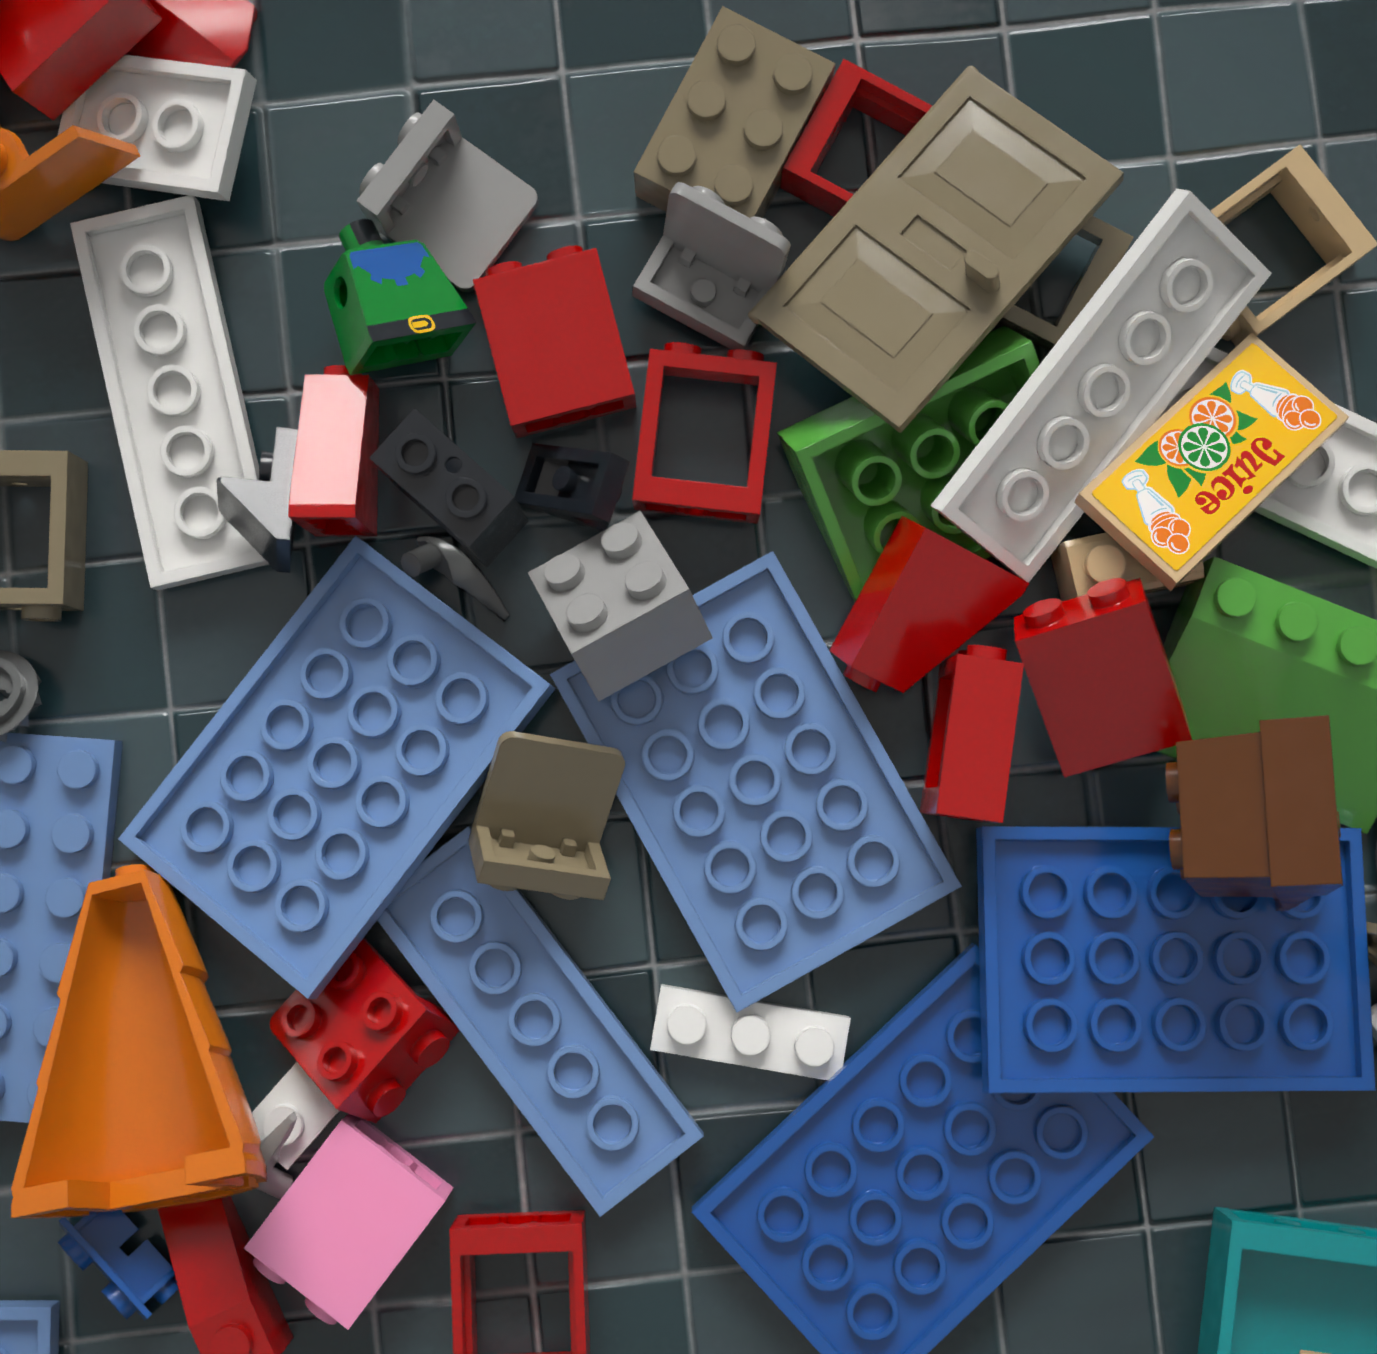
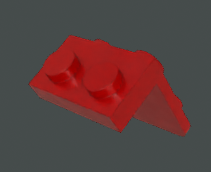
M366 938L361 940L317 999H307L298 990H295L273 1014L270 1020L271 1031L337 1110L375 1124L383 1116L393 1112L402 1103L406 1090L426 1068L436 1064L446 1054L450 1041L460 1031L443 1008L417 996Z

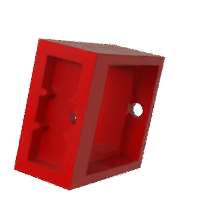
M843 59L783 167L780 188L834 217L854 194L818 176L816 173L852 108L907 135L932 105Z
M682 342L666 343L664 350L650 349L632 496L634 510L758 524L777 363L764 361L762 353L744 349L729 350L726 357L701 354V347ZM664 375L758 386L747 487L653 477Z
M968 645L967 650H959L958 654L940 663L920 813L978 822L1003 823L1024 663L1006 661V649L984 645Z
M585 1210L457 1215L449 1229L453 1354H478L475 1255L567 1251L571 1351L508 1354H590Z

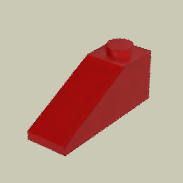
M231 1196L159 1208L158 1212L186 1320L200 1354H282L294 1337L268 1279L254 1266L253 1259L255 1257L244 1249L250 1238Z

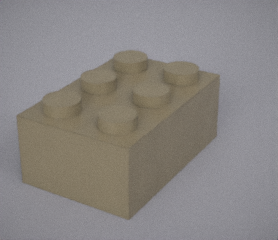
M722 6L634 170L636 197L667 212L669 194L677 182H682L691 187L702 186L712 190L722 198L726 206L749 218L754 216L764 218L781 186L783 167L833 79L836 63Z

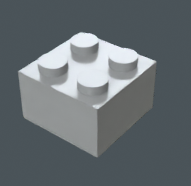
M641 511L610 526L608 529L528 572L571 655L598 701L713 639L689 587Z

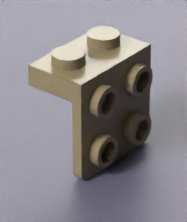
M516 731L503 733L497 741L468 838L477 883L488 884L502 891L525 889L552 893L559 898L574 900L580 897L604 900L611 877L602 853L600 840L625 768V760L621 751L612 747Z

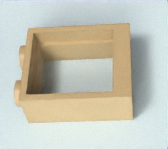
M1298 145L1211 210L1224 225H1227L1267 194L1271 193L1326 263L1324 267L1255 317L1248 306H1246L1221 337L1227 341L1231 340L1236 347L1251 333L1259 336L1377 246L1373 236L1301 145Z

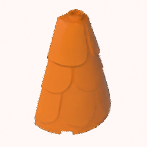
M135 864L122 866L115 870V877L88 884L58 987L57 995L60 998V1003L37 1078L38 1090L11 1187L13 1196L11 1218H65L88 1216L89 1211L110 1212L122 1209V1213L152 1210L223 1198L259 1187L260 1182H267V1166L260 1148V1135L230 1056L232 1052L231 1046L205 986V982L209 978L207 970L171 883L160 874L155 873V870L149 865Z

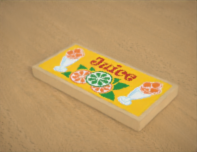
M1251 333L1078 494L1074 503L1164 586L1172 591L1344 425L1349 416L1256 335Z

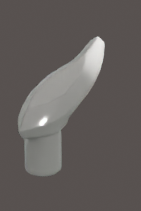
M295 1112L291 1113L264 1138L260 1146L267 1166V1182H260L259 1187L255 1189L280 1200L291 1187L293 1176L274 1166L280 1156L282 1146L289 1138L296 1123L297 1116Z

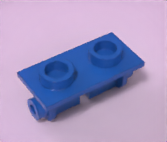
M122 1210L110 1212L89 1211V1215L82 1216L83 1218L74 1226L66 1217L61 1218L59 1225L67 1234L57 1243L82 1271L94 1263L110 1283L101 1292L126 1320L136 1311L144 1320L148 1319L152 1313L144 1304L152 1296L162 1305L178 1290L177 1281L173 1277L175 1276L173 1267L148 1239L129 1256L119 1248L139 1230L122 1213Z

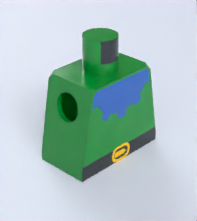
M360 219L345 226L339 233V239L346 252L341 254L325 280L324 293L349 375L452 356L475 326L476 321L426 245L418 240L384 244L371 219Z

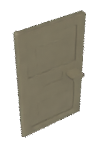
M967 66L751 309L748 317L753 323L760 324L899 433H902L1122 183L1124 172L986 78L974 66Z

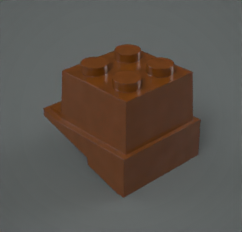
M1329 715L1259 720L1260 732L1176 742L1177 762L1166 763L1169 803H1176L1177 812L1181 820V829H1170L1169 833L1171 864L1173 870H1180L1182 880H1186L1200 897H1273L1276 911H1289L1313 896H1326L1343 886L1339 838H1341V827L1336 803Z

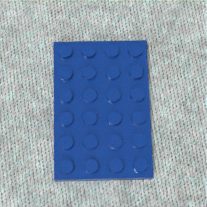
M982 826L976 828L983 1092L1376 1091L1361 828H1341V838H1339L1343 886L1326 896H1313L1289 911H1276L1273 897H1200L1186 880H1182L1180 870H1173L1169 833L1170 829H1181V827Z
M971 943L843 1064L842 1068L829 1080L821 1084L692 1206V1213L820 1354H928L1144 1148L1154 1136L1113 1092L986 1093L982 1091L979 947Z

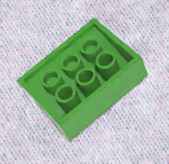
M1006 326L991 331L902 433H899L854 397L777 432L798 486L854 603L901 516L926 527L983 559L991 557L988 552L930 505L1040 365L1031 340Z
M1215 556L1204 561L1205 577L1186 585L1163 645L1186 713L1192 740L1260 732L1259 720L1329 715L1337 812L1339 811L1340 825L1347 828H1361V833L1367 834L1377 818V620ZM1176 746L1155 751L1177 760Z

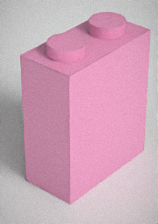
M347 1114L335 1127L244 1249L255 1257L253 1264L262 1275L277 1284L287 1282L306 1297L304 1300L305 1305L317 1318L331 1325L338 1322L349 1330L444 1204L454 1187L369 1121Z

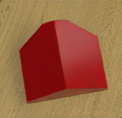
M149 0L163 20L125 55L235 68L248 52L253 22L257 19V9L248 0Z

